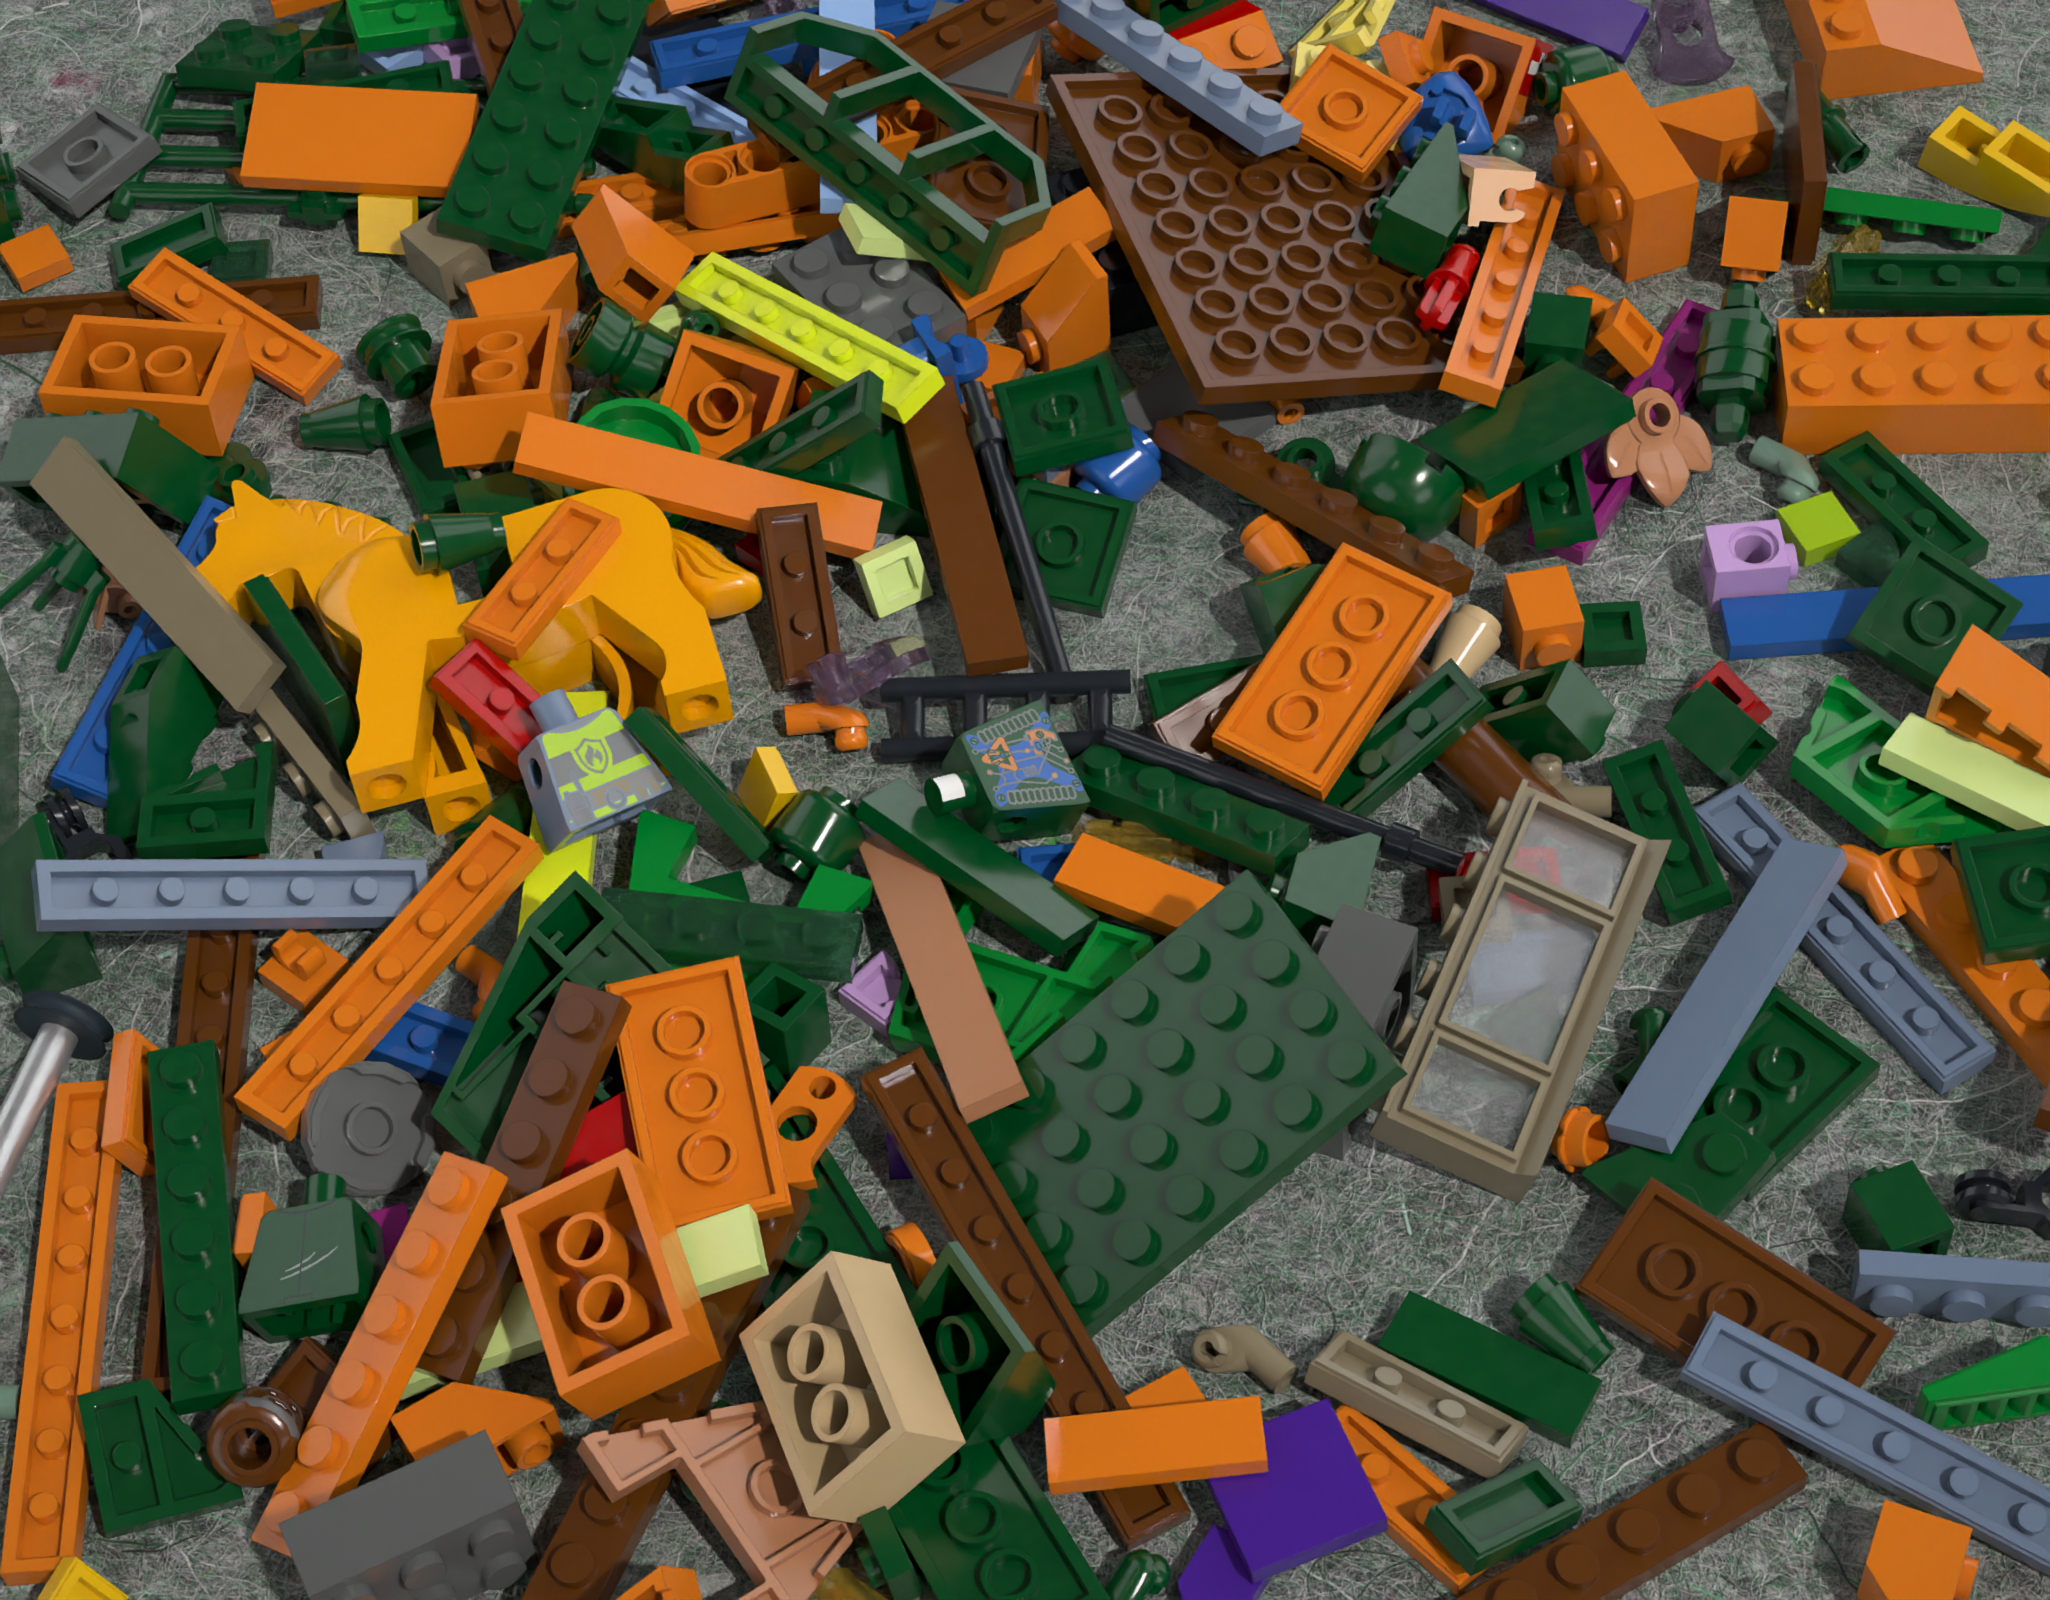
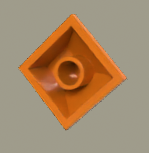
M684 329L659 404L671 408L689 423L700 444L701 456L717 459L789 416L804 370L772 353L753 346Z

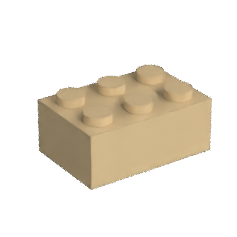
M830 1251L739 1334L810 1517L860 1524L859 1517L883 1506H886L888 1511L966 1443L891 1264Z

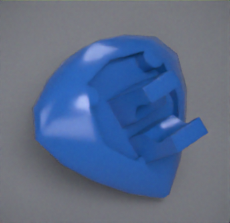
M1455 71L1437 72L1421 83L1414 91L1424 97L1422 108L1398 138L1400 149L1404 152L1409 163H1411L1421 140L1424 137L1433 140L1445 122L1454 125L1459 153L1478 155L1493 146L1489 122L1471 86Z

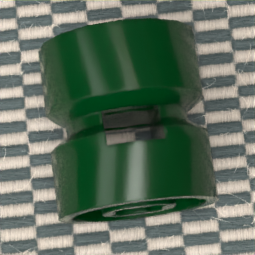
M602 297L593 306L579 328L569 349L567 363L587 375H593L597 378L609 373L610 388L628 398L645 399L662 376L673 353L676 339L648 321L633 327V316L629 315L627 309L606 297Z

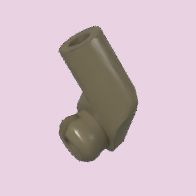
M1542 753L1531 758L1529 763L1572 806L1599 818H1612V786H1575L1562 773V760L1555 754Z

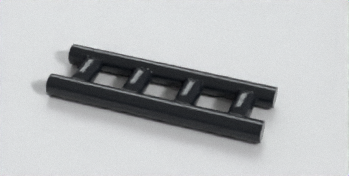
M1130 669L880 678L881 703L900 702L901 738H881L882 763L944 761L958 736L926 737L925 701L962 700L964 733L988 722L987 699L1025 698V705L1042 700L1050 717V697L1087 695L1088 731L1057 732L1068 756H1079L1093 743L1103 746L1105 733L1108 727L1113 724L1112 695L1131 694Z

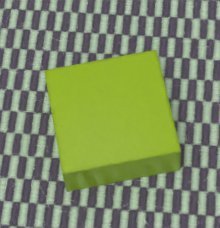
M1832 491L1777 509L1776 519H1779L1783 538L1786 543L1794 544L1797 559L1803 567L1858 549L1861 532Z

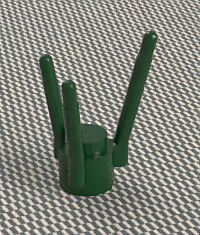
M72 530L62 543L53 541L41 558L0 592V610H2L49 569L52 579L33 602V608L41 611L62 587L75 593H79L83 587L86 588L56 663V670L61 673L68 669L96 601L111 580L103 571L105 566Z

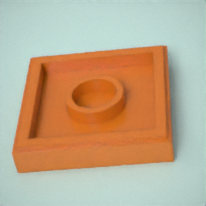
M1328 43L1279 104L1285 112L1303 123L1299 143L1293 146L1357 183L1362 184L1421 110L1424 97Z

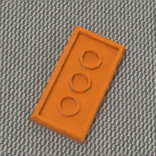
M256 82L240 172L243 187L445 198L477 126L480 106L477 94Z
M1343 542L1211 736L1213 746L1323 802L1452 607V593Z
M739 955L605 985L606 992L622 996L632 1006L617 1041L639 1159L659 1177L676 1228L749 1204L756 1212L758 1221L794 1213Z

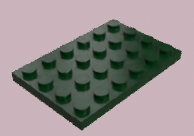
M1246 869L1017 1064L1029 1093L1028 1097L970 1122L967 1126L1090 1338H1093L1408 1073L1259 879Z

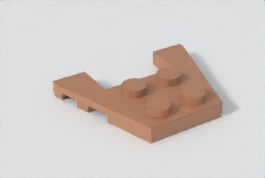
M764 1400L713 1409L708 1412L707 1416L671 1423L666 1418L642 1423L637 1430L611 1435L608 1434V1430L593 1432L583 1437L576 1449L612 1503L667 1471L676 1469L757 1587L737 1600H808L863 1531L861 1524L810 1517L808 1515Z

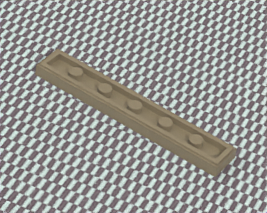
M63 436L29 484L235 710L251 714L287 666L77 440Z

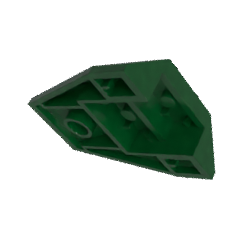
M576 870L527 918L430 1113L482 1164L487 1159L563 980L606 992L605 985L674 970ZM617 1044L588 1111L626 1090ZM759 1050L762 1066L764 1067L770 1060Z

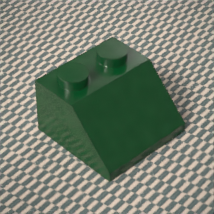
M45 812L31 815L0 847V930L4 944L0 945V973L5 984L16 981L23 995L27 991L37 989L60 993L103 979L90 931L37 932L31 878L35 860H67Z
M959 1241L948 1242L908 1307L966 1441L962 1447L1027 1431L1056 1388L1057 1383L1034 1346Z

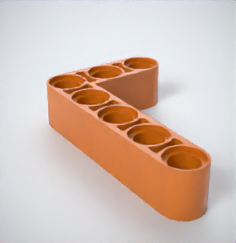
M875 29V31L881 33L888 40L895 38L889 32ZM912 96L876 113L877 142L903 163L909 151L932 143L935 114ZM758 139L699 153L692 156L686 162L684 168V213L686 219L699 228L718 229L820 202V175L796 155L778 163Z

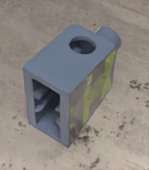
M564 689L549 692L529 705L543 733L535 737L519 754L518 766L545 846L550 854L640 816L643 809L651 811L673 790L667 778L632 731L623 722L624 720L616 710L606 707L578 718Z

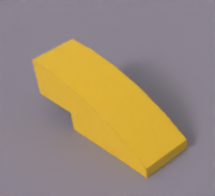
M1960 105L1928 137L1917 165L1920 169L1948 185L1979 199L2015 211L2050 218V142L2015 120L2001 132Z

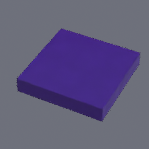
M1328 1398L1263 1423L1269 1472L1204 1479L1252 1584L1388 1530V1518Z

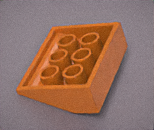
M1783 0L1804 61H1814V65H1817L1818 86L1829 100L1982 82L1983 71L1955 0Z

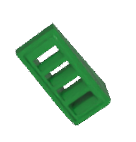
M2047 1335L2044 1337L2038 1336L1922 1386L1912 1416L1944 1431L2050 1415L2049 1337Z

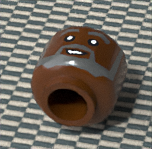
M252 1386L234 1393L221 1405L207 1431V1452L213 1467L225 1480L240 1487L261 1488L278 1482L290 1471L298 1457V1444L306 1428L300 1407L288 1394L273 1387ZM250 1428H255V1431L252 1433ZM266 1435L267 1438H260V1436Z

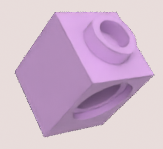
M1779 519L1705 526L1699 567L1710 612H1718L1720 599L1786 594L1788 580H1796L1798 574L1796 549L1793 543L1785 544Z

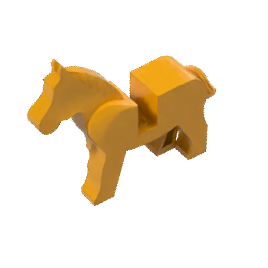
M232 481L231 487L235 505L213 519L216 526V544L210 554L196 569L249 626L255 620L243 583L261 574L269 577L290 610L296 607H306L311 611L343 675L357 688L356 703L360 717V730L355 747L346 762L362 814L425 798L435 835L458 830L463 823L491 803L492 799L487 781L457 718L463 716L439 696L429 684L433 676L471 642L466 639L463 624L485 597L458 604L450 571L437 575L434 570L421 572L414 558L410 535L403 534L386 522L362 512L313 500H269L243 481ZM602 488L570 496L569 498L618 517L622 533L519 661L498 652H493L541 696L557 689H564L567 692L597 678L601 679L619 701L617 712L623 720L639 706L656 709L677 733L734 720L727 678L708 617L718 619L744 612L756 606L762 599V588L758 577L731 562L707 541L685 531L671 528L659 507L638 493L617 488ZM566 498L502 517L511 565ZM638 739L664 776H671L672 774Z

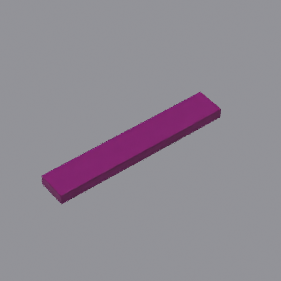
M1686 298L1661 335L1663 341L1653 366L1636 379L1632 377L1622 393L1630 397L1634 392L1647 387L1663 389L1672 396L1678 406L1679 414L1683 415L1697 393V389H1694L1695 368L1693 356L1697 351L1699 331L1703 327L1704 316L1709 311H1715L1716 309ZM1651 408L1650 419L1654 425H1657L1656 414ZM1609 433L1586 445L1581 452L1598 539L1580 542L1570 547H1555L1544 550L1580 566L1584 564L1640 480L1636 472L1621 478L1608 477L1604 461V447ZM1531 525L1528 530L1527 544L1536 547Z

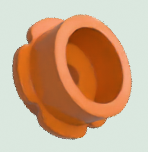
M1578 1106L1566 1111L1564 1116L1561 1117L1550 1145L1553 1155L1558 1157L1559 1162L1564 1164L1566 1171L1570 1173H1578L1582 1168H1587L1604 1160L1609 1148L1610 1137L1605 1125V1117L1592 1114L1586 1106Z

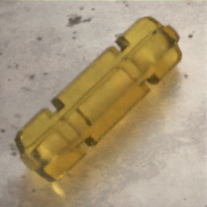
M1866 224L1857 225L1846 237L1847 241L1843 242L1835 252L1878 253L1880 251L1879 243L1882 240V235L1878 229L1871 230ZM1824 265L1819 271L1820 274L1815 276L1806 287L1805 292L1807 295L1804 298L1805 305L1809 309L1815 308L1820 314H1826L1833 310L1830 309Z
M1091 819L1087 821L1085 826V834L1154 860L1172 861L1173 855H1182L1181 861L1204 862L1209 856V852L1147 829L1146 825L1133 821L1122 820L1121 826H1113V820Z

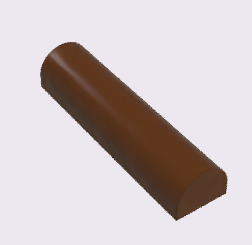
M1420 657L1417 658L1382 711L1384 715L1434 673ZM1484 719L1479 721L1432 761L1489 818L1498 798L1501 796L1511 801L1522 779L1529 781L1527 786L1572 805ZM1527 829L1519 848H1537L1545 837Z

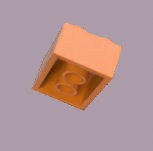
M1623 70L1563 87L1560 113L1556 114L1554 118L1558 140L1556 155L1551 158L1552 175L1557 186L1561 189L1566 188L1573 199L1576 214L1581 224L1584 226L1589 225L1597 237L1599 249L1605 262L1614 264L1625 283L1689 265L1699 181L1627 72Z
M562 308L447 320L430 404L444 468L462 466L466 469H481L496 462L515 461L527 412L567 421L574 367L567 363L570 345Z
M74 314L38 394L44 413H56L63 416L83 415L85 411L116 414L124 413L129 408L146 411L160 420L159 426L201 455L222 457L255 377L241 326Z
M628 1148L500 1209L558 1394L588 1418L594 1421L721 1361L660 1179Z

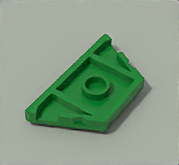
M1839 674L1831 678L1826 695L1809 723L1806 736L1802 737L1793 755L1788 772L1790 776L1881 848L1952 842L1953 839L2016 831L1878 764L1882 748L1901 725V722Z

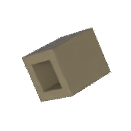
M440 207L400 231V236L410 273L450 307L468 296L465 283L492 276L493 271L487 247L436 232V218L441 209Z

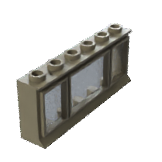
M1522 779L1511 801L1501 796L1498 798L1484 829L1485 833L1495 837L1488 853L1479 849L1476 850L1461 883V886L1472 890L1465 907L1456 903L1453 904L1438 937V940L1449 944L1442 962L1430 958L1416 988L1415 995L1426 999L1419 1017L1417 1018L1407 1013L1393 1042L1391 1051L1402 1055L1399 1063L1408 1074L1368 1107L1378 1112L1368 1136L1516 1203L1522 1201L1539 1175L1672 841L1646 839L1527 786L1529 781L1526 779Z

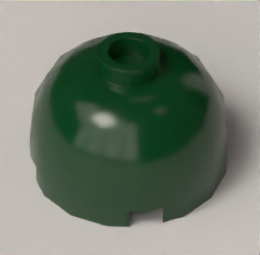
M1381 433L1371 434L1368 441L1365 438L1361 440L1349 461L1343 477V491L1356 497L1359 506L1377 516H1386L1401 522L1406 528L1405 532L1425 543H1429L1439 537L1449 527L1461 510L1462 495L1468 490L1459 475L1447 464L1441 474L1425 464L1430 454L1428 451L1401 438Z

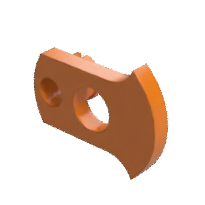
M799 1066L771 1105L787 1183L802 1190L818 1188L816 1178L813 1175L814 1166L858 1104L857 1094L851 1085L834 1072L823 1068ZM794 1115L808 1116L811 1123L816 1127L814 1133L802 1141L785 1139L780 1135L779 1129L787 1118Z

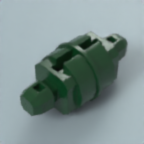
M1748 283L1731 284L1723 294L1720 310L1709 311L1704 316L1703 327L1698 335L1697 351L1693 356L1695 368L1694 389H1697L1696 396L1708 414H1710V427L1717 440L1722 443L1740 442L1747 433L1750 415L1761 414L1767 409V399L1772 393L1773 374L1777 370V359L1775 356L1776 336H1773L1774 330L1759 308V297L1756 291Z

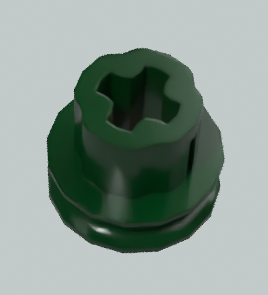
M410 313L397 314L373 326L361 338L355 351L356 359L359 364L366 366L365 372L370 379L386 381L397 398L406 399L426 391L435 381L438 366L428 353L431 348L432 338L428 331L421 329L422 324L419 318Z

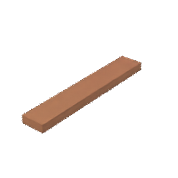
M880 834L865 839L859 850L869 876L873 881L882 910L958 1108L966 1124L1028 1097L1029 1093L942 878Z

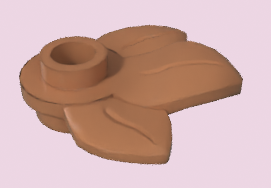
M1647 387L1634 392L1630 396L1633 399L1636 417L1608 434L1604 447L1605 467L1609 478H1621L1636 472L1649 495L1661 507H1669L1684 491L1689 471H1710L1712 466L1711 445L1699 423L1679 414L1678 406L1669 393L1657 387ZM1651 408L1656 414L1657 425H1654L1650 419Z

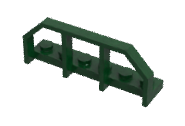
M804 11L795 12L749 27L724 99L972 297L987 291L1007 244L1042 230L1052 207L1043 159L881 33ZM799 42L866 60L884 75L834 91L827 103L764 52ZM911 95L956 130L958 134L909 151L903 163L846 117ZM985 153L1022 182L1026 207L994 219L990 230H988L922 177Z

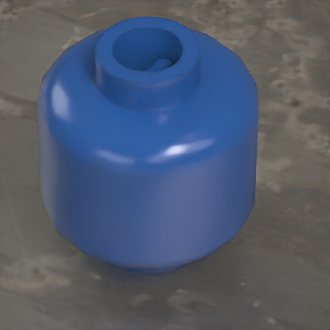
M1129 424L1134 448L1073 463L1075 473L1080 480L1075 488L1135 501L1137 505L1161 479L1162 472L1158 461L1162 458V453L1147 434L1135 425Z

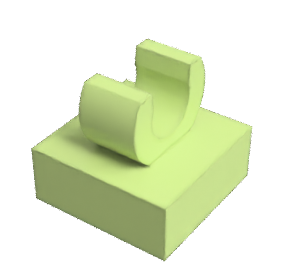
M908 535L853 559L870 611L879 619L934 595L916 541Z

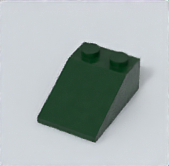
M813 389L809 404L831 391ZM882 412L879 427L791 477L792 479L882 501L877 533L930 538L901 424ZM974 455L982 482L986 479L987 475L981 457Z

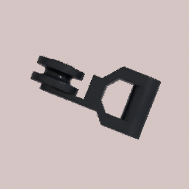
M66 785L59 788L62 796L59 801H55L50 793L43 796L48 807L43 812H45L53 831L66 851L67 860H85L98 852L112 853L116 859H133L120 836L95 833L92 826L89 827L83 811ZM78 825L81 832L73 835L71 826Z
M2050 1167L2035 1181H2023L2016 1193V1204H2012L2010 1196L2011 1181L2008 1176L1999 1171L1991 1169L1971 1170L1960 1174L1955 1179V1210L1961 1217L1972 1221L2032 1227L2045 1240H2050V1210L2042 1202V1192L2050 1193Z

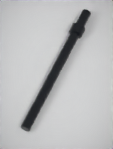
M981 381L969 382L961 388L971 422L967 433L974 455L981 457L1045 670L1046 672L1071 671L1004 450L1008 447V442L1002 421L994 418L984 383ZM1079 696L1054 697V700L1057 704H1067L1075 701Z
M1111 724L1105 733L1103 747L1113 748L1127 757L1154 767L1166 768L1174 774L1209 787L1219 788L1230 795L1265 808L1277 810L1283 815L1345 838H1351L1368 832L1381 837L1378 849L1381 851V858L1404 867H1407L1412 862L1450 877L1459 876L1466 859L1465 854L1420 838V831L1398 822H1393L1391 826L1384 825Z

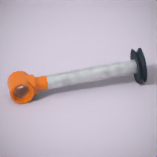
M40 989L27 991L21 997L24 1007L18 1008L13 1014L17 1026L34 1041L0 1107V1200L70 1057L83 1060L101 1059L106 1054L104 1043L109 1042L114 1037L113 1027L103 1015L91 1006L55 991Z

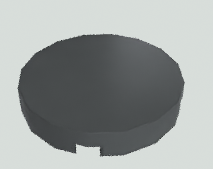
M359 1061L329 1073L310 1092L301 1114V1144L310 1167L317 1174L330 1173L342 1177L347 1183L346 1194L351 1196L379 1197L406 1186L427 1167L436 1145V1119L430 1114L433 1109L431 1101L426 1100L424 1093L418 1087L420 1084L409 1072L387 1062Z

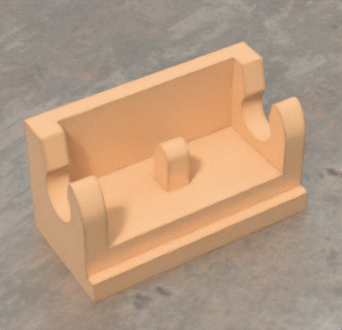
M1459 154L1468 206L1462 221L1463 224L1479 227L1480 221L1513 223L1524 218L1525 212L1519 209H1503L1500 206L1499 197L1508 188H1514L1518 191L1534 188L1535 171L1506 157Z

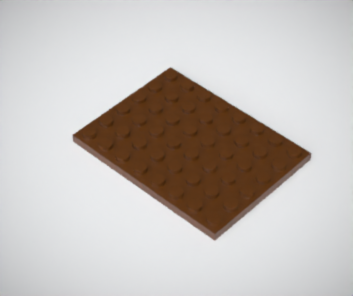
M1291 67L1222 69L1225 72H1230L1240 77L1243 84L1264 98L1278 103L1289 92ZM1134 72L1050 75L1045 91L1048 100L1095 195L1109 214L1114 228L1113 232L1198 405L1433 390L1439 388L1467 303L1461 308L1456 309L1444 330L1440 331L1432 327L1429 332L1424 331L1419 326L1422 320L1415 314V311L1425 294L1424 284L1426 279L1368 252L1376 231L1375 228L1368 225L1372 212L1383 194L1389 196L1392 185L1404 165L1410 167V163L1404 152L1400 149L1398 141L1394 150H1388L1365 181L1359 184L1293 145L1259 157ZM1473 277L1470 283L1471 291L1475 282V277ZM1516 349L1504 385L1517 384L1525 369V365Z

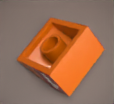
M1436 6L1433 7L1422 40L1433 60L1434 68L1429 72L1430 76L1437 72L1455 71L1471 86L1489 122L1493 145L1495 146L1501 136L1513 133L1535 100L1532 87L1533 77L1539 72L1543 58L1554 47L1541 40Z

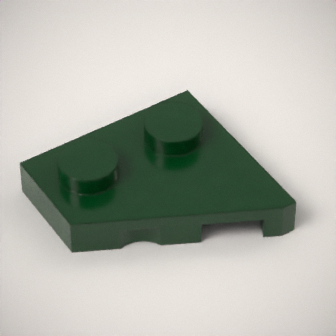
M263 741L252 746L255 757L222 772L217 763L193 773L189 779L182 783L169 784L142 796L136 843L140 859H202L270 853L278 755L273 741Z
M1718 1111L1690 1123L1672 1154L1635 1146L1588 1166L1581 1175L1587 1186L1624 1215L1650 1177H1653L1723 1222L1774 1165L1776 1157L1773 1150L1723 1112Z
M149 1379L77 1396L107 1539L245 1504L242 1488L225 1480L217 1472L211 1463L205 1444L188 1424H185L171 1408L170 1403Z

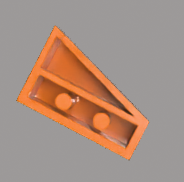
M1972 624L1934 686L1925 719L2050 778V678Z

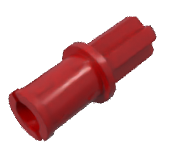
M1467 244L1452 245L1448 252H1446L1440 267L1434 269L1428 275L1424 284L1425 294L1415 311V314L1422 320L1419 326L1424 331L1429 332L1432 327L1440 331L1444 330L1456 309L1461 308L1467 303L1471 294L1470 283L1481 265V257L1473 247Z

